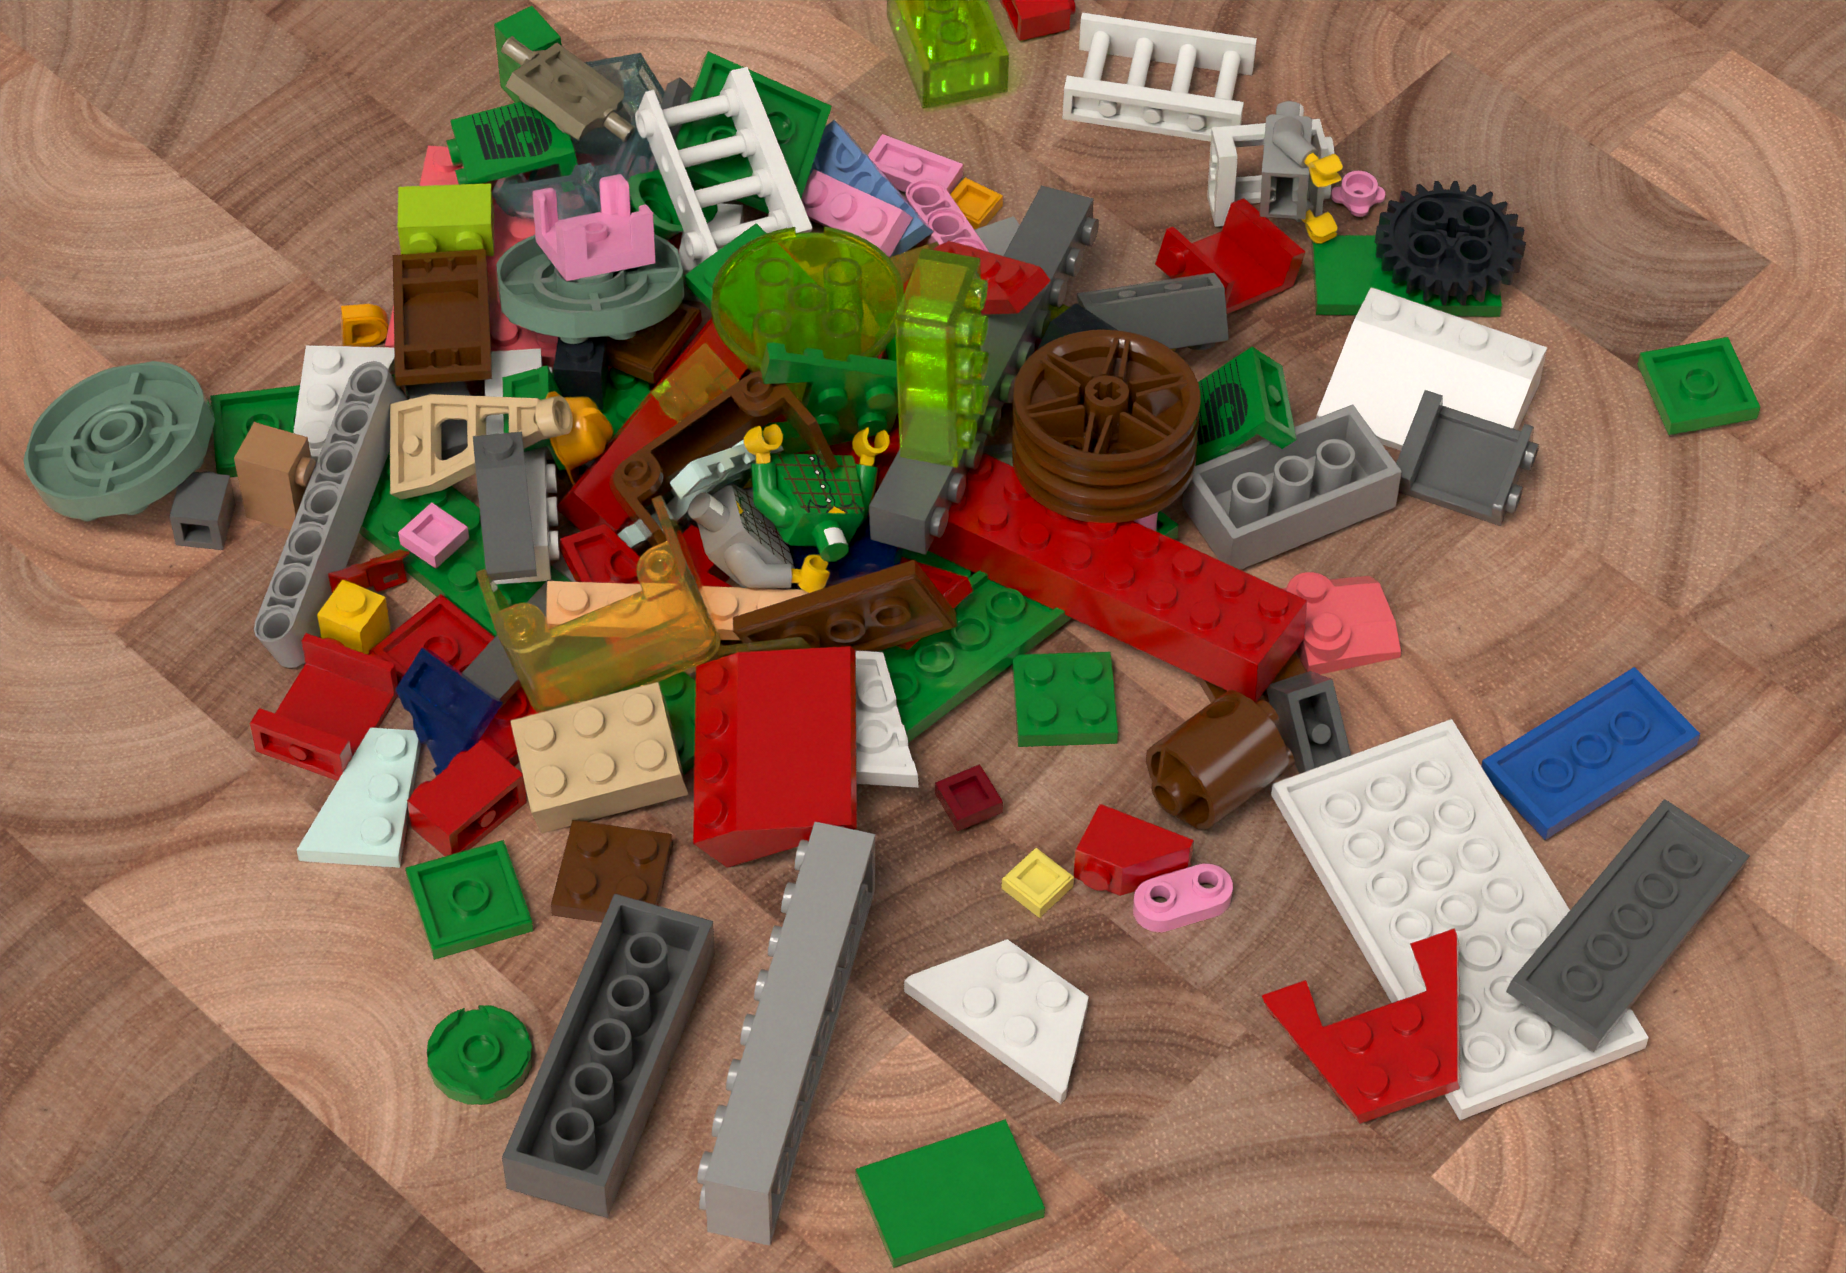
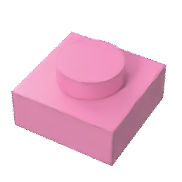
M432 502L398 532L400 544L436 569L469 539L468 527Z

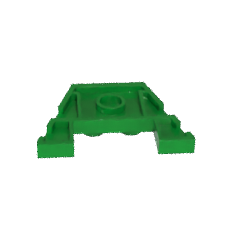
M775 342L766 344L761 364L763 384L807 382L801 403L817 420L829 446L852 441L858 432L867 427L869 428L867 437L875 436L882 430L887 431V433L892 431L908 380L905 362L849 354L846 357V362L824 358L823 350L806 348L803 351L804 355L787 353L785 344ZM789 422L768 423L761 428L763 437L765 427L772 424L779 426L783 434L781 446L784 449L780 454H793L812 450Z

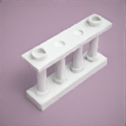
M1082 13L1079 50L1089 51L1083 78L1067 75L1064 87L1062 119L1211 142L1212 127L1237 126L1242 123L1244 102L1234 101L1232 98L1237 74L1251 76L1253 74L1257 38ZM1107 54L1133 58L1127 84L1101 81ZM1150 61L1176 64L1171 91L1144 87ZM1194 67L1220 71L1215 97L1188 94Z
M748 67L730 71L719 96L663 110L655 91L645 92L639 109L635 113L636 126L640 136L648 139L684 230V247L691 261L695 260L698 266L717 252V249L727 245L755 223L769 236L774 235L775 238H780L783 246L789 251L804 247L813 228ZM724 113L727 117H732L737 130L736 136L681 150L677 149L669 129L672 126ZM737 154L748 157L753 170L752 176L696 191L693 190L685 169L686 167ZM755 194L760 198L764 197L769 209L768 217L710 232L701 208Z

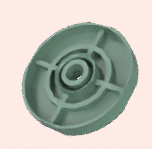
M654 234V264L566 281L537 244L535 235L510 247L496 264L502 313L513 324L537 333L560 337L563 342L569 344L582 343L589 337L609 336L617 340L632 338L636 335V331L652 326L671 315L682 303L684 298V281L678 249L667 240Z
M152 361L108 368L87 377L69 388L40 415L33 426L23 459L24 468L43 502L61 515L86 522L93 521L99 517L119 514L136 515L143 512L149 504L174 490L191 473L202 466L215 422L214 412L200 384L188 371L181 367L165 362Z

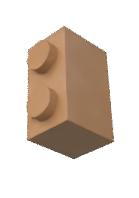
M254 422L234 457L246 518L291 530L316 465L315 460L311 458L308 437Z

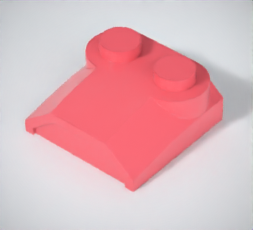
M1305 572L1294 576L1289 581L1287 588H1282L1307 600L1304 640L1296 649L1300 661L1307 672L1312 671L1321 675L1400 658L1401 648L1396 621L1380 583L1371 576L1329 580L1321 574Z

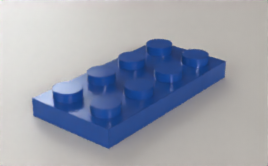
M1633 667L1483 759L1481 767L1492 785L1546 840L1698 744L1700 733Z

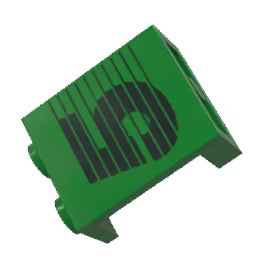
M522 101L450 120L454 138L446 140L453 167L458 165L463 167L462 169L455 170L459 185L482 184L557 164L564 189L582 185L570 135L562 132L553 121Z
M1251 346L1198 382L1200 410L1195 466L1229 453L1257 434L1281 449L1297 440L1283 366Z

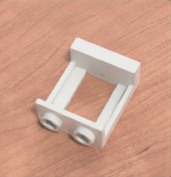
M1312 119L1311 145L1318 150L1317 157L1319 159L1334 154L1333 140L1331 137H1325L1320 119ZM1266 123L1212 127L1207 198L1215 227L1224 226L1231 203L1243 198L1250 204L1260 203L1262 175L1236 177V147L1264 145ZM1309 173L1307 199H1310L1311 204L1314 206V216L1317 217L1322 214L1323 200L1330 198L1331 185L1326 187L1315 186Z

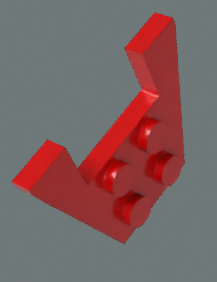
M1455 928L1410 943L1426 991L1327 1026H1322L1306 980L1262 995L1267 1011L1280 1023L1292 1042L1306 1055L1318 1070L1319 1075L1359 1124L1460 1089V943Z

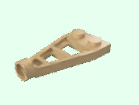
M430 394L390 404V494L402 500L442 491L475 474L473 436L486 435L487 416L509 414V433L522 431L524 449L542 439L570 433L573 418L568 402L562 396L540 400L538 398ZM448 419L467 420L468 447L463 452L447 460H441V423Z

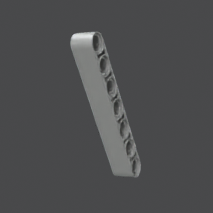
M366 362L358 366L349 377L255 621V636L283 667L292 668L305 663L301 641L305 633L320 637L321 633L317 614L332 595L328 573L346 568L390 451V404L407 400L401 387L396 386L394 377L381 362Z

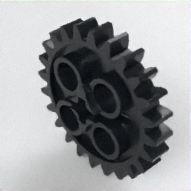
M1434 181L1432 191H1428L1421 184H1417L1415 196L1403 190L1400 193L1399 202L1390 200L1387 212L1380 213L1374 241L1377 244L1375 256L1382 259V272L1393 271L1391 280L1393 284L1407 281V294H1411L1417 289L1423 290V301L1426 302L1433 294L1440 295L1442 305L1448 303L1450 296H1456L1458 302L1463 306L1466 305L1467 295L1472 294L1479 302H1483L1486 290L1492 294L1499 295L1501 284H1512L1514 273L1520 272L1526 246V242L1523 241L1524 227L1517 226V214H1506L1508 206L1506 201L1493 205V192L1490 191L1482 197L1477 196V188L1474 184L1466 192L1460 191L1458 181H1453L1450 189H1443L1439 181Z

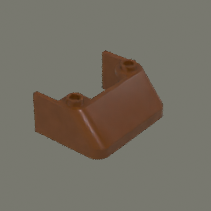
M761 371L749 374L625 459L610 477L609 486L617 502L677 578L684 574L685 571L661 528L645 508L672 490L673 487L670 482L690 462L732 448L744 440V436L750 429L757 426L762 428L782 414L830 471L839 466L817 420L785 383L763 384Z

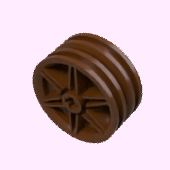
M1089 330L1069 334L1045 344L1025 361L1017 374L1014 384L1012 463L1019 482L1027 493L1041 505L1060 515L1085 522H1128L1150 516L1166 508L1186 490L1195 471L1200 410V389L1195 374L1184 359L1169 347L1136 333L1118 330Z

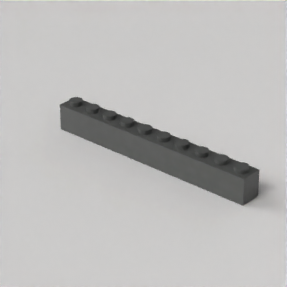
M1041 185L1004 256L1040 266L1051 281L1018 314L978 315L974 310L869 505L871 540L926 555L934 538H940L944 534L948 523L949 509L953 502L959 503L966 487V476L970 468L974 470L978 468L983 455L984 441L988 435H995L1000 423L1001 409L1004 403L1010 404L1013 400L1014 384L1019 370L1034 353V345L1037 339H1043L1050 324L1051 312L1054 307L1060 308L1066 296L1067 282L1070 276L1076 277L1078 275L1086 245L1092 246L1096 240L1099 220L1093 218L1094 198Z

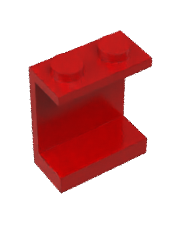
M1243 198L1231 203L1221 232L1191 243L1173 226L1167 228L1155 265L1171 279L1215 273L1225 288L1226 313L1229 314L1293 287L1306 251L1268 218L1260 217V211Z
M305 633L301 641L306 664L276 712L272 713L259 708L250 722L255 751L338 781L370 728H379L399 695L395 664L390 663L378 654L371 653L367 655L345 647L335 639H322Z

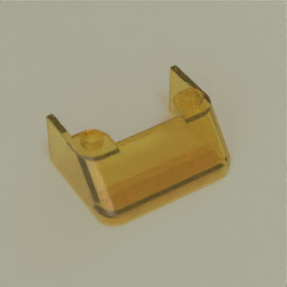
M661 495L653 498L652 501L667 541L648 549L639 559L637 577L642 591L550 629L546 617L538 607L529 603H519L509 607L507 599L485 569L476 572L498 638L531 706L537 714L659 682L702 664L716 654L720 646L719 630L681 529Z

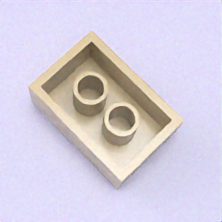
M658 682L511 720L531 813L541 833L571 826L572 820L587 822L689 795L667 704Z

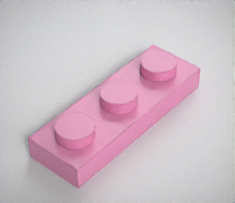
M813 169L807 180L801 198L809 220L887 257L892 255L913 219L902 209Z

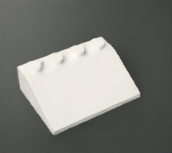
M1371 287L1354 319L1316 418L1353 404L1382 445L1401 451L1424 390L1443 395V406L1518 430L1540 384L1547 347Z

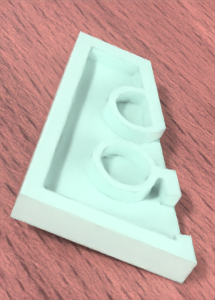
M370 728L297 848L299 861L400 868L409 818L407 800L413 793L422 743L420 731Z

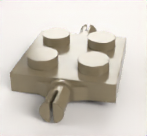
M513 36L504 43L501 52L521 65L520 68L512 72L505 87L518 95L524 104L537 109L553 121L562 132L570 134L579 140L594 128L605 127L624 143L633 135L636 127L616 114L623 108L629 95L563 46L556 43L547 50L532 52Z

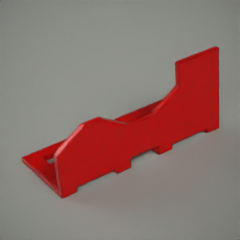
M398 549L392 553L372 558L370 561L354 564L345 569L328 573L331 591L333 593L342 580H347L363 588L374 586V590L377 592L405 583L407 578L402 559L410 553L409 551ZM398 573L397 579L384 583V577Z

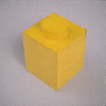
M347 580L340 582L317 614L322 639H335L345 647L367 655L369 650L391 633L386 597Z

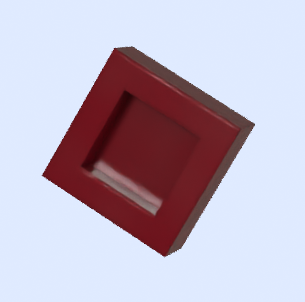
M980 764L935 782V795L957 832L1003 813V801Z

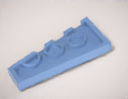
M833 120L826 125L810 174L815 169L900 208L913 217L890 257L833 231L851 276L862 283L933 233V230L840 124Z

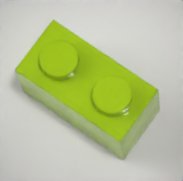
M491 183L398 187L397 228L401 254L486 249V256H494V208Z

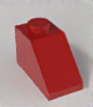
M1099 804L1075 850L1073 876L1089 888L1097 891L1106 890L1118 896L1135 892L1138 886L1146 880L1191 867L1194 840Z

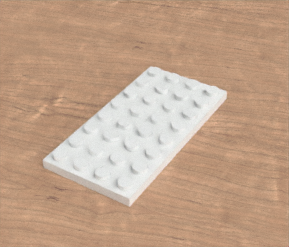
M1452 719L1273 783L1271 796L1391 1003L1426 991L1410 943L1455 928L1460 943V1089L1445 1094L1459 1120L1646 1048L1649 1037L1631 1008H1629L1595 1052H1592L1506 992L1513 977L1567 915L1570 909Z

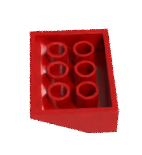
M851 646L737 652L697 665L693 844L728 868L798 847L801 840L809 841L814 822L853 830L857 829L856 650Z

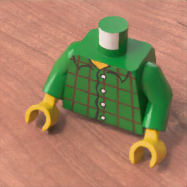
M772 424L765 427L763 438L761 426L750 429L744 436V445L749 453L756 455V462L751 463L755 508L775 525L782 539L791 546H817L821 558L827 562L843 558L848 553V544L857 528L862 527L867 521L869 505L875 496L879 469L874 467L875 456L885 451L889 446L890 440L887 431L882 430L877 433L874 440V448L869 445L867 440L869 428L867 427L858 432L853 438L852 445L855 453L860 457L859 464H855L853 456L834 455L839 466L830 471L817 455L770 453V451L778 449L783 440V434L778 425Z

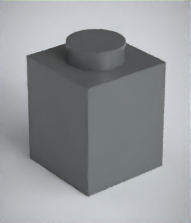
M210 471L193 472L178 486L169 516L176 546L224 550L236 506L230 475H221Z

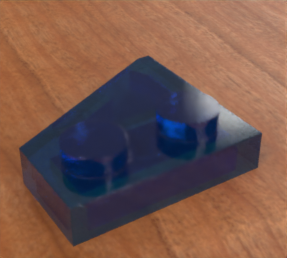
M421 648L395 689L404 709L412 715L413 728L420 743L427 745L437 767L433 771L436 776L448 767L451 760L458 753L465 750L468 751L478 743L503 703L433 651Z

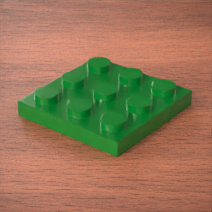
M708 51L702 60L688 103L719 96L730 71L744 67ZM748 69L798 194L802 198L832 106ZM724 113L680 124L674 142L677 149L681 150L736 136L737 130L732 117H727ZM741 154L685 168L691 181L705 187L750 177L753 173L748 157H743ZM755 194L736 199L769 214L764 197L760 198Z

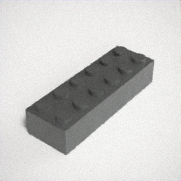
M614 894L503 1153L502 1162L506 1189L608 1218L714 958L713 921Z

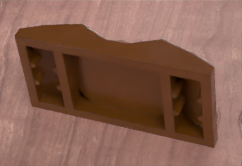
M486 249L392 255L396 386L492 379Z

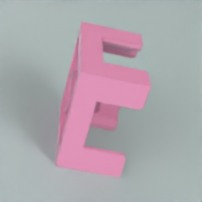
M621 174L600 179L601 212L558 220L557 197L554 188L532 191L536 242L566 281L655 263L653 212L647 205H640L639 212H634L630 215L629 184Z

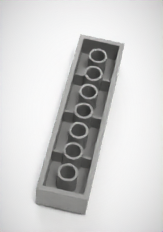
M814 822L809 841L801 840L795 858V870L799 871L796 884L788 882L785 887L781 912L786 914L782 927L777 925L773 927L768 946V956L773 957L769 971L761 969L754 992V1000L759 1001L756 1014H747L745 1017L740 1038V1044L745 1046L741 1060L733 1059L726 1082V1090L731 1091L727 1106L719 1105L717 1107L712 1126V1136L717 1137L713 1153L704 1151L697 1177V1183L703 1184L699 1209L706 1211L707 1232L769 1246L772 1242L875 892V834L820 822Z

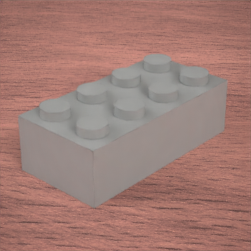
M1353 404L1294 427L1297 440L1283 449L1263 439L1195 466L1192 480L1183 492L1182 506L1220 561L1241 570L1396 507L1402 471Z

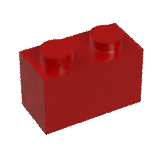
M480 740L468 751L465 750L458 753L451 760L448 767L434 779L421 783L414 790L407 803L411 828L442 855L448 856L474 847L526 804L527 798L522 772L486 742Z

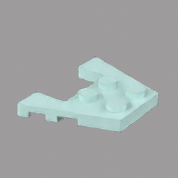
M742 440L732 448L690 462L670 482L673 487L671 492L674 498L661 511L651 515V517L659 525L664 535L679 521L687 518L690 522L693 519L688 514V508L692 499L703 492L712 496L716 491L729 484H735L743 489L746 483L752 480L751 463L756 462V455L748 452L745 448L744 440ZM780 445L778 449L772 450L770 453L780 454L784 449ZM635 524L624 528L618 534L631 549L647 540Z

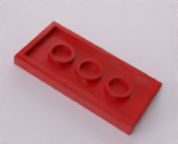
M440 594L369 650V654H378L390 663L395 664L398 685L472 746L483 740L513 766H516L520 761L511 720L576 704V702L537 671L527 679L501 709L460 686V675L495 637Z

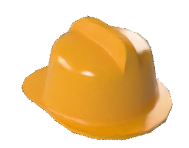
M553 391L547 394L546 399L561 395ZM563 397L568 402L572 412V429L568 434L550 438L553 449L561 463L565 466L573 485L579 479V466L601 456L605 451L606 444L613 435L611 423L601 413L595 402L588 397Z

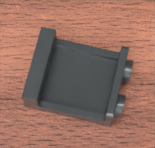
M1424 390L1396 462L1402 471L1398 492L1501 526L1506 512L1515 513L1523 491V486L1517 485L1522 469L1531 471L1539 450V444L1533 442L1534 426L1524 424L1522 431L1497 424L1443 406V395Z

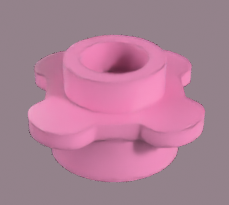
M1352 171L1343 177L1341 187H1334L1332 189L1331 199L1335 203L1344 204L1354 216L1362 217L1369 213V208L1375 203L1384 201L1385 190L1378 186L1376 178L1370 173Z

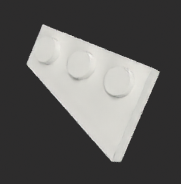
M306 345L293 433L308 437L311 458L316 463L352 372L358 366L371 361L381 362L389 372H395L394 348Z
M856 651L857 784L919 788L917 770L911 758L908 738L900 719L896 696L883 652Z

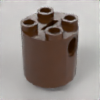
M1229 690L1153 744L1147 750L1146 765L1153 782L1151 784L1152 793L1158 804L1167 813L1196 829L1208 830L1294 766V756L1285 745L1276 727L1279 724V717L1275 709L1265 700H1259L1255 703L1245 695Z

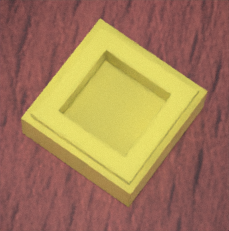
M1035 848L1002 878L1001 889L1040 918L1074 886V876L1039 849Z

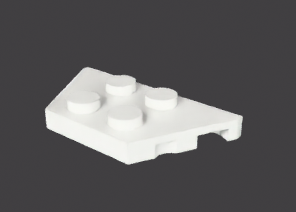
M1008 939L910 975L904 981V992L1058 1103L1062 1104L1066 1099L1071 1070L1079 1046V1037L1087 1013L1089 996Z

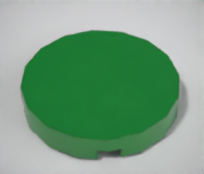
M478 1005L479 1009L465 1012V1008L450 1013L436 1025L427 1043V1065L435 1086L448 1098L467 1105L491 1104L509 1097L524 1084L532 1068V1044L525 1025L511 1012L492 1005Z

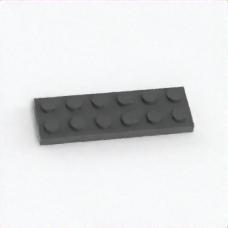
M1664 799L1513 977L1506 992L1583 1046L1595 1052L1744 868L1750 855Z

